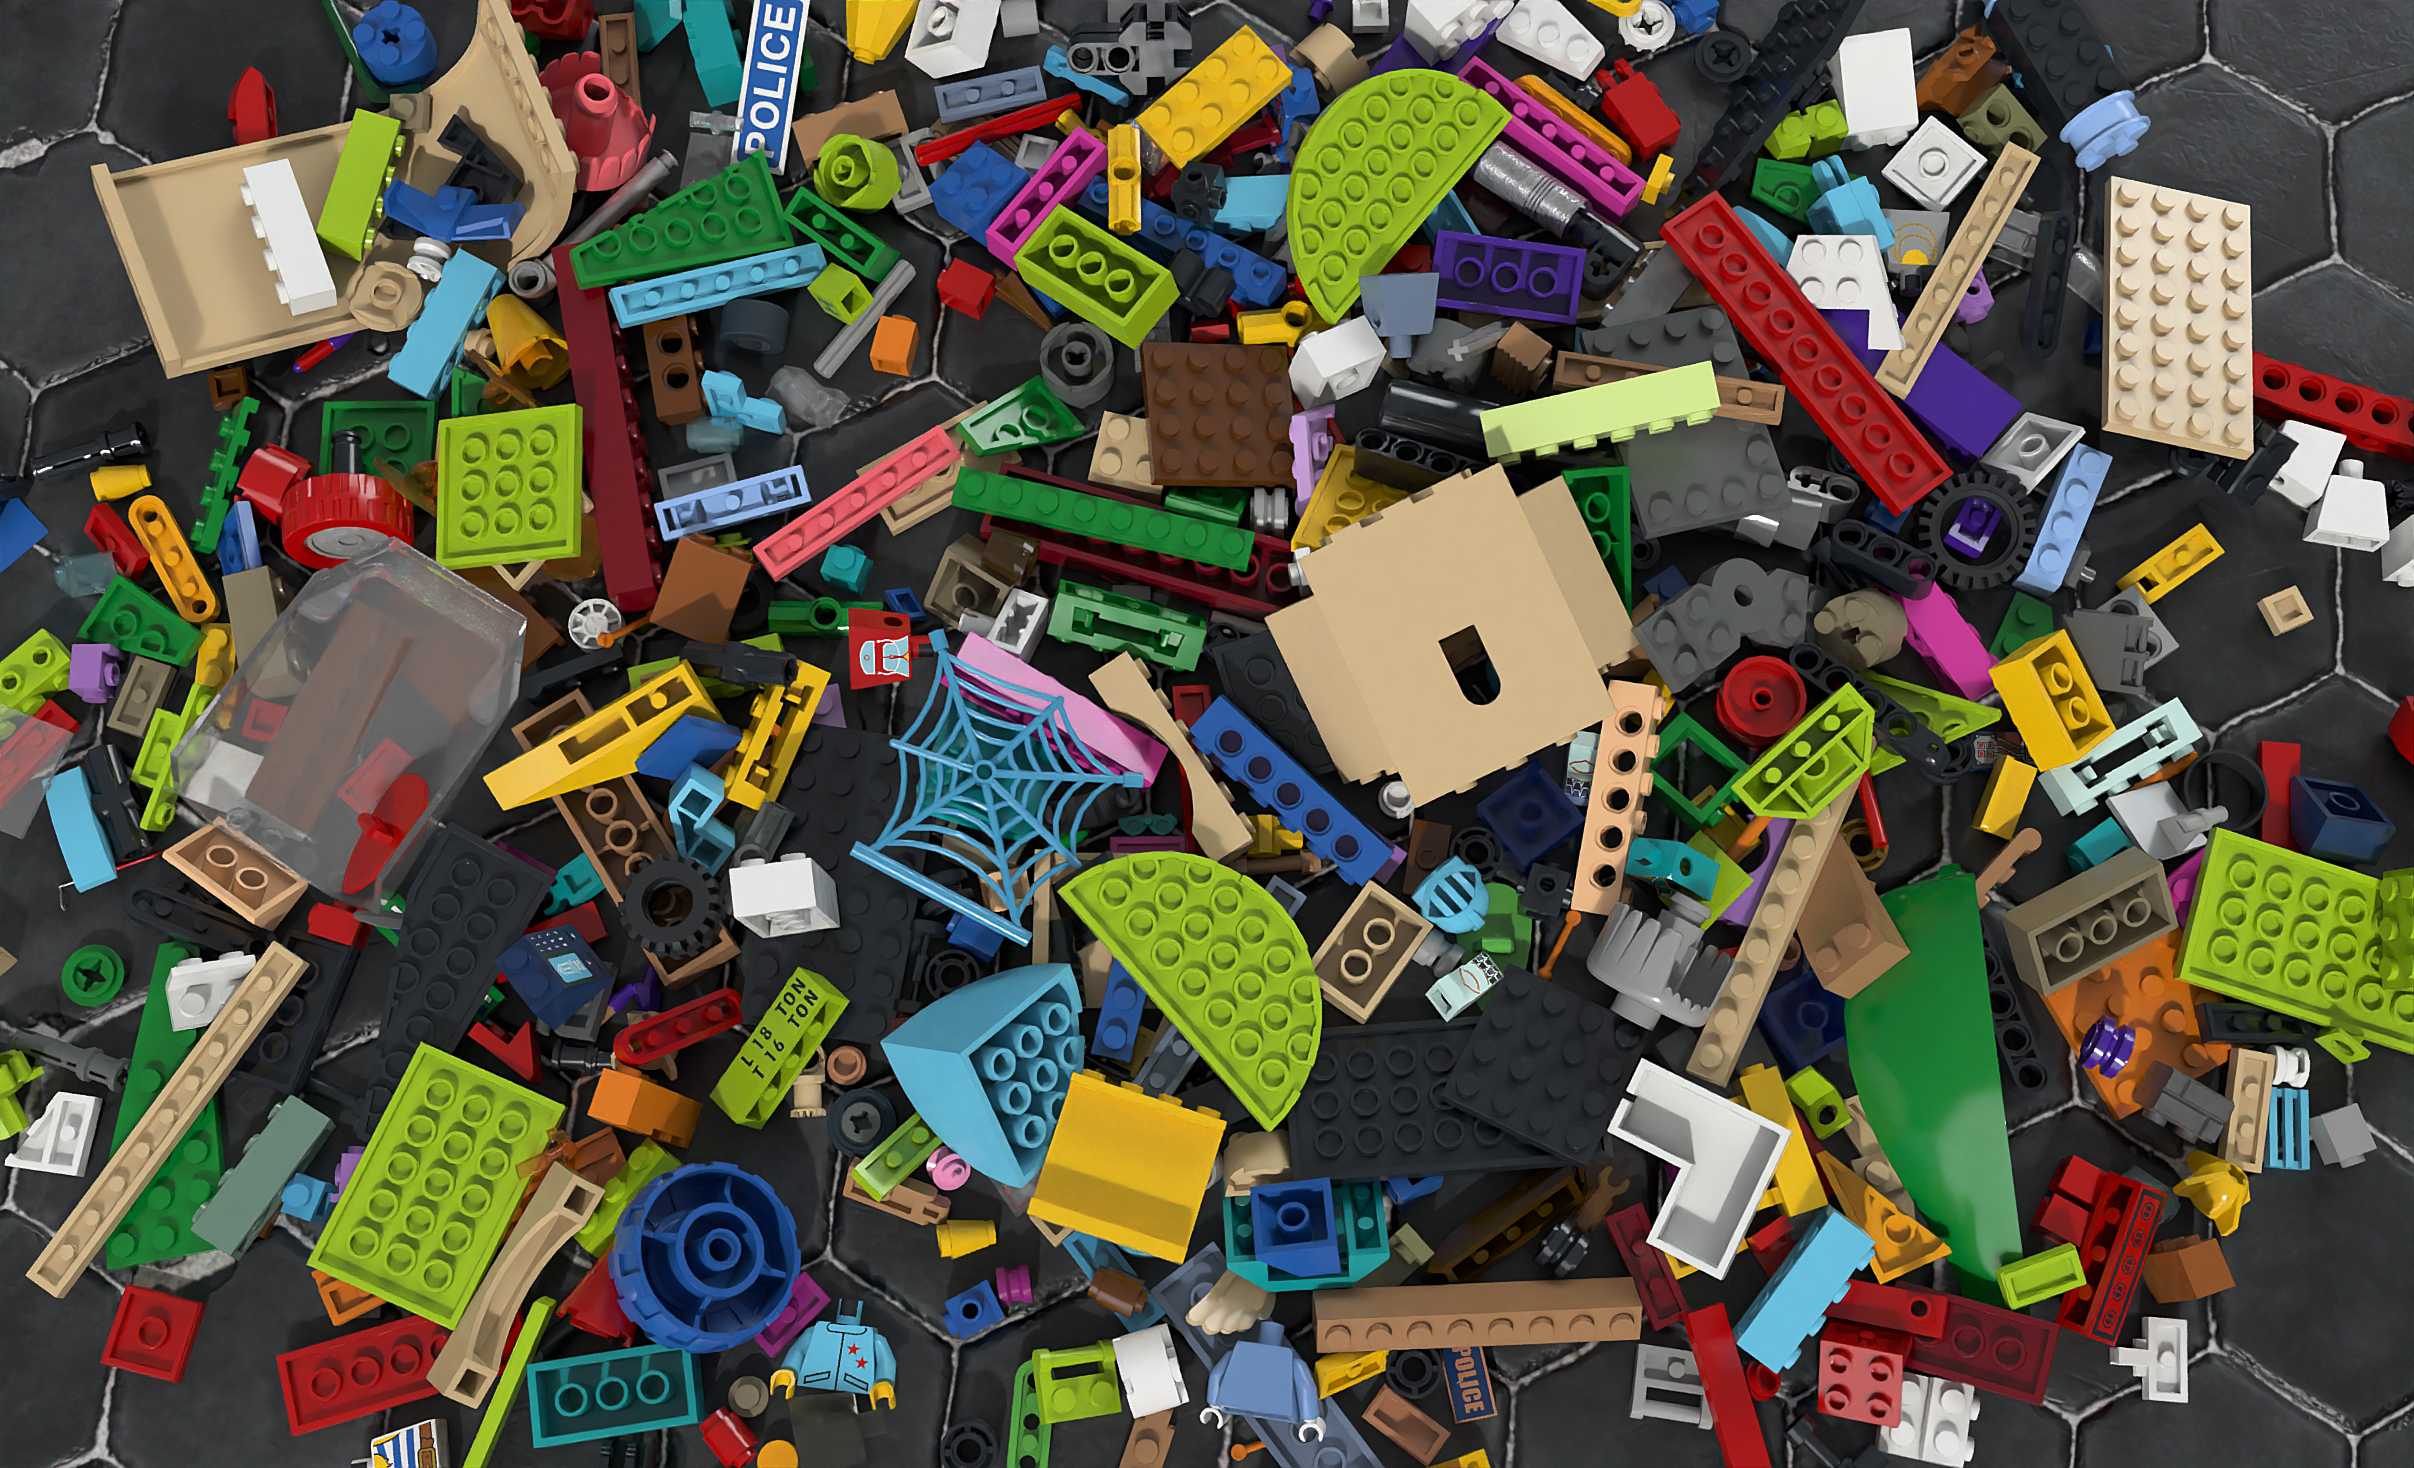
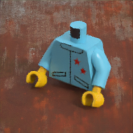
M839 1299L836 1323L817 1321L815 1326L807 1328L789 1349L780 1370L771 1376L770 1394L774 1393V1389L778 1385L788 1386L786 1399H791L794 1396L795 1380L798 1379L797 1386L869 1394L873 1410L877 1409V1401L886 1397L889 1400L890 1409H894L896 1407L893 1390L896 1360L886 1338L878 1334L877 1328L860 1326L863 1301Z

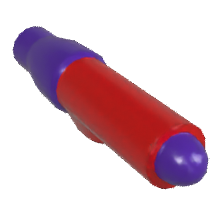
M357 332L316 341V346L295 360L296 363L293 366V370L297 373L306 372L329 354L341 348Z

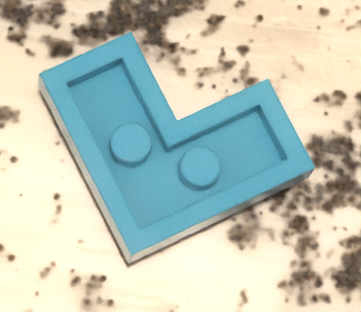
M708 370L705 371L701 384L713 417L779 435L783 434L787 421L782 406L768 398L757 400L747 397L742 380L730 372L720 371L716 373Z

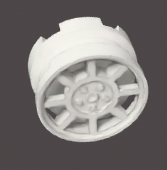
M589 599L580 603L572 611L568 628L575 643L583 652L590 654L605 648L597 642L601 632L612 633L626 626L627 623L618 609L609 601ZM589 606V608L579 613L583 608ZM627 634L615 639L612 645L619 643L622 647Z

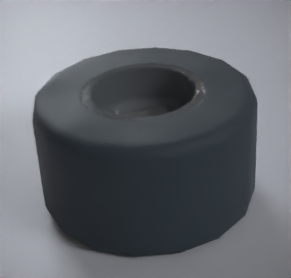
M735 299L727 302L723 307L719 338L726 346L741 352L779 353L786 347L789 315L786 310L770 302L753 299Z

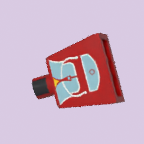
M848 608L851 689H861L909 680L912 678L911 658H934V650L929 635H911L910 616L907 614Z

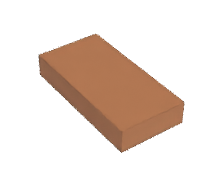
M1386 1383L1361 1416L1426 1467H1428L1451 1434Z

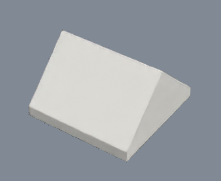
M2026 412L1979 463L1989 474L1999 475L1998 480L2004 481L2007 479L2012 482L2011 488L2015 491L2021 490L2026 497L2086 432L2083 427Z

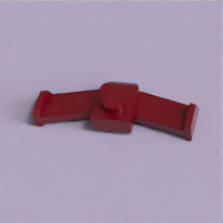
M1269 113L1262 115V119L1237 128L1199 162L1222 166L1224 171L1234 165L1231 159L1232 155L1272 142H1276L1278 145L1283 140ZM1171 161L1148 180H1145V178L1141 180V187L1149 201L1157 205L1171 195L1173 182L1178 180L1182 173Z

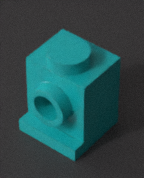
M831 544L820 572L826 585L862 596L874 566V561L867 559L864 551L855 546L843 544V547Z
M2109 817L2063 851L2068 856V864L2079 875L2133 847L2134 844L2113 818Z

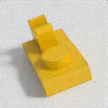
M1390 1350L1338 1352L1323 1356L1315 1363L1313 1374L1318 1399L1321 1400L1385 1371Z

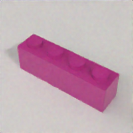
M1077 126L985 231L989 252L1017 272L1018 268L1013 257L1058 203L1071 210L1079 201L1095 174L1101 176L1108 168L1107 146Z
M1911 574V575H1910V576H1912L1913 578H1916V579H1924V578H1925V577H1923L1922 575H1919V574ZM1935 581L1931 594L1925 599L1915 601L1875 583L1873 588L1880 589L1878 591L1887 596H1893L1901 604L1908 622L1907 636L1904 637L1946 694L1975 702L1995 689L1988 670L1999 663V659L1987 652L1980 642L1981 638L1978 631L1971 624H1966L1957 612L1958 607L1954 599L1949 594L1943 593Z

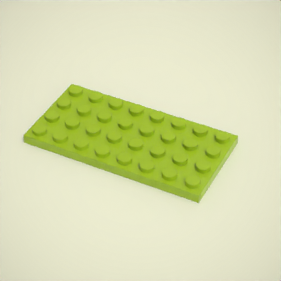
M2219 827L2211 828L2173 978L2333 1030L2341 1028L2349 1035L2414 1055V992L2382 989V978L2379 974V964L2382 959V938L2379 933L2380 922L2383 919V900L2380 896L2382 880Z

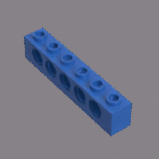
M1096 174L1077 202L1080 217L1164 266L1168 265L1179 248H1185L1197 254L1204 261L1205 267L1208 269L1215 267L1225 271L1237 283V287L1230 299L1254 311L1275 309L1287 290L1286 268L1189 220L1179 219L1177 214L1142 197L1141 230L1134 232L1132 235H1118L1116 232L1109 230L1108 180Z
M1223 694L1214 701L1189 729L1194 735L1191 741L1199 750L1207 756L1211 752L1223 761L1220 768L1236 782L1242 778L1249 784L1252 789L1248 793L1263 807L1266 808L1270 803L1281 813L1277 819L1290 832L1295 834L1297 830L1301 831L1309 839L1306 844L1307 847L1323 860L1328 856L1338 865L1335 872L1349 885L1352 886L1357 882L1363 888L1394 854L1393 847ZM1234 730L1241 735L1242 746L1240 750L1232 752L1224 748L1222 745V735L1225 731ZM1257 756L1267 758L1271 763V773L1266 777L1255 776L1250 769V763L1253 758ZM1290 782L1297 785L1300 790V799L1295 803L1284 802L1279 796V788L1282 784ZM1311 810H1324L1329 816V824L1323 829L1313 828L1307 819L1308 813ZM1343 835L1353 836L1358 842V850L1351 855L1340 853L1336 847L1337 839Z

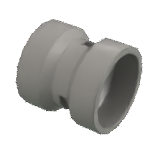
M1434 927L1412 959L1421 966L1428 965L1433 969L1434 975L1441 979L1448 973H1451L1466 950L1457 943L1450 944L1445 940L1444 934Z

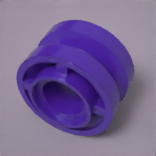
M2101 1015L2091 1025L2083 1039L2080 1048L2079 1064L2088 1069H2092L2098 1064L2101 1075L2109 1079L2114 1078L2124 1068L2132 1054L2136 1030L2125 1024L2115 1029V1020L2106 1015Z

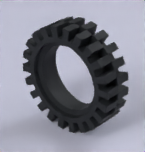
M1973 472L1949 478L1931 491L1927 497L1923 498L1919 504L1921 506L1919 511L1915 512L1913 521H1916L1915 527L1911 528V537H1915L1916 543L1912 546L1934 558L1937 563L1935 578L1941 579V584L1947 587L1955 586L1957 587L1956 590L1979 591L1991 588L2012 578V575L2018 573L2024 567V561L2030 558L2032 553L2030 547L2036 543L2037 535H2032L2033 528L2037 527L2036 519H2031L2029 512L2033 511L2030 503L2027 505L2024 503L2022 498L2025 497V494L2021 490L2015 491L2012 489L2013 483L2007 479L2004 481L1998 480L1999 475L1992 473L1982 475L1983 472ZM1969 497L1983 499L1994 505L2004 517L2007 525L2005 547L2001 554L1987 565L1968 566L1952 558L1943 547L1940 538L1941 520L1947 508L1959 499Z

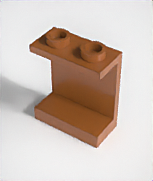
M694 531L693 536H681L678 541L649 622L699 642L725 645L726 641L731 640L733 632L729 631L750 571L756 570L759 562L749 559L751 553L744 549L730 545L728 550L714 545L715 538Z

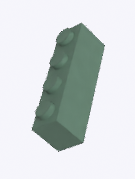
M290 1095L285 1102L281 1100L274 1106L268 1116V1121L270 1122L261 1135L255 1134L248 1141L243 1150L245 1156L236 1168L231 1167L225 1172L218 1183L220 1190L211 1202H204L193 1216L192 1222L194 1225L190 1230L237 1261L241 1259L282 1203V1193L287 1183L291 1179L294 1180L296 1173H304L337 1128L330 1118L293 1095Z

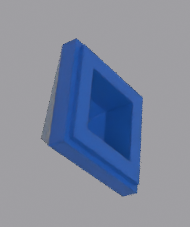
M909 587L886 590L882 593L887 612L907 614L910 616V623L922 622L927 619V615Z

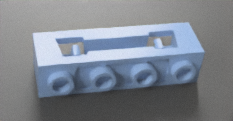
M800 464L656 503L654 507L664 541L673 543L679 541L681 536H693L694 531L703 534L813 505L803 467Z

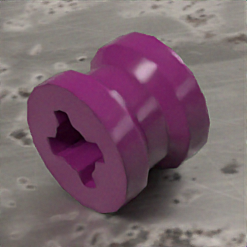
M1028 1262L1020 1263L1014 1269H1007L1005 1266L996 1267L998 1292L1002 1307L1011 1306L1013 1301L1019 1300L1025 1303L1034 1302L1032 1278Z

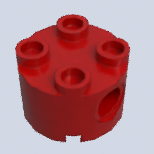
M266 442L264 444L267 450L258 448L247 462L237 487L244 489L242 497L235 495L234 503L236 501H250L253 516L281 528L282 500L285 494L297 483L316 477L314 475V463L277 445Z

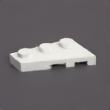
M1520 0L1495 31L1498 41L1582 81L1587 79L1605 56L1603 45L1558 0Z

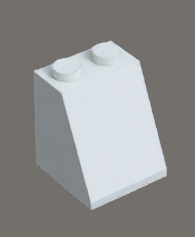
M1909 28L1845 37L1838 51L1829 62H1826L1821 75L1827 74L1833 79L1829 92L1826 95L1827 100H1837L1849 129L1840 150L1852 149L1853 151H1863L1873 145L1887 143L1889 146H1896L1910 140L1919 124Z

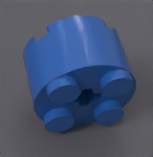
M384 0L379 6L366 13L353 30V38L361 57L374 77L388 87L397 88L396 85L421 84L431 76L437 66V43L422 16L410 6L400 4L395 0Z

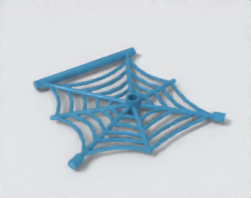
M935 630L928 633L933 650L938 652L939 657L935 679L928 699L916 721L902 738L889 741L891 747L898 749L901 768L899 797L893 815L873 845L868 847L856 841L849 855L1026 947L1033 933L1022 928L1020 917L1035 891L1048 878L1061 870L1071 866L1075 869H1080L1082 866L1081 862L1076 858V834L1085 810L1098 794L1114 783H1122V787L1143 788L1144 774L1143 772L1123 771L1122 775H1116L1098 761L1081 742L1072 728L1063 705L1065 702L1063 696L1057 697L1002 680L971 666L949 654L946 650L949 648L944 630ZM951 662L999 686L1047 700L1051 703L1044 710H1039L985 692L955 676ZM944 669L949 688L944 710L934 730L919 747L906 743L920 727L931 708L941 681L942 670ZM958 685L983 698L1011 709L1037 715V717L1027 726L978 713L965 706ZM954 699L960 717L957 724L937 752L927 750L926 748L939 734L946 721L952 700ZM1055 710H1059L1065 728L1075 745L1104 774L1084 773L1069 755L1058 733L1053 715ZM968 715L995 726L1021 732L1011 741L991 738L972 728ZM1047 718L1056 744L1064 759L1075 773L1063 772L1044 732L1042 723ZM963 726L968 741L962 753L956 759L943 755ZM1036 728L1044 751L1055 772L1041 771L1033 754L1029 735ZM976 737L989 744L1004 746V748L990 761L983 760ZM1023 741L1027 757L1034 771L1020 770L1014 761L1013 750ZM970 749L975 765L963 762L968 756ZM905 752L917 755L919 759L921 776L919 796L911 818L891 831L900 816L906 796L907 761ZM1007 757L1012 770L996 769V766ZM926 758L936 762L937 786L933 803L921 810L925 799L927 782ZM944 764L952 767V776L949 791L940 797L944 782ZM978 767L988 769V779L984 780L978 777ZM959 770L970 773L969 778L956 786ZM995 778L1014 779L1010 786V793ZM1022 779H1030L1023 790L1020 804L1015 799L1016 789ZM1037 780H1054L1042 796L1037 811V818H1035L1026 809L1029 793ZM1062 781H1077L1065 792L1057 804L1053 818L1052 835L1042 825L1047 801ZM1085 782L1103 783L1091 792L1078 809L1070 831L1069 851L1060 843L1059 821L1063 807L1072 793ZM976 784L982 787L985 803L973 797L960 794ZM991 787L1004 799L1003 801L994 804ZM951 800L970 803L987 812L991 829L975 816L959 809L944 808L942 806ZM1011 806L1019 815L1000 828L996 810ZM932 813L959 816L978 825L993 839L997 857L985 845L961 831L935 824L918 823ZM1024 819L1034 830L1019 838L1005 852L1002 835ZM907 831H936L958 837L982 851L1000 869L1005 892L980 867L960 854L938 845L897 838ZM1040 834L1050 846L1029 858L1010 877L1007 859L1022 844ZM885 846H911L935 851L959 861L977 873L995 890L1008 907L1011 921L878 851ZM1056 850L1066 862L1045 872L1035 881L1017 908L1013 885L1033 863Z

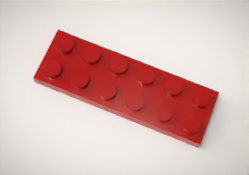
M521 1305L509 1330L501 1357L499 1372L496 1377L503 1375L525 1324ZM414 1315L276 1356L292 1436H300L441 1394L426 1379V1376L453 1330L420 1315Z

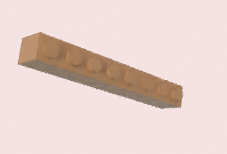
M1633 1277L1313 1290L1312 1325L1317 1353L1639 1340L1641 1331L1642 1304Z

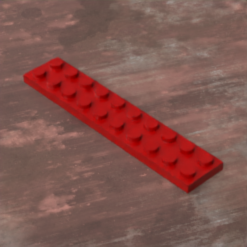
M1717 190L1662 225L1658 233L1717 304L1724 308L1732 322L1895 518L1954 474Z

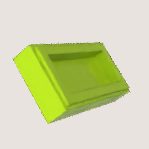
M2070 1242L1994 1269L2005 1305L2011 1311L2087 1284L2076 1246Z

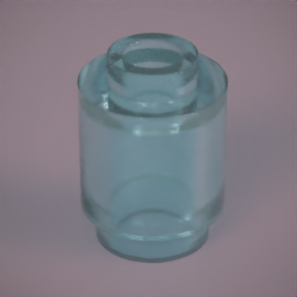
M698 416L696 420H689L687 424L688 447L690 450H698L699 453H736L738 445H743L744 443L742 423H737L735 416Z

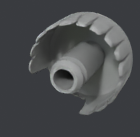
M1678 891L1669 897V899L1673 900L1669 910L1662 908L1657 920L1649 918L1647 913L1635 910L1633 906L1625 904L1623 901L1616 903L1586 961L1587 968L1592 975L1619 991L1610 1009L1651 1031L1654 1030L1661 1014L1687 1026L1701 1027L1705 1025L1736 966L1735 959L1732 958L1730 960L1729 955L1725 952L1717 959L1718 948L1713 945L1707 946L1698 960L1703 947L1701 938L1705 932L1700 927L1705 918L1710 919L1711 908Z

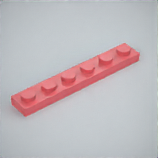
M938 424L753 547V552L776 582L959 460L961 453Z

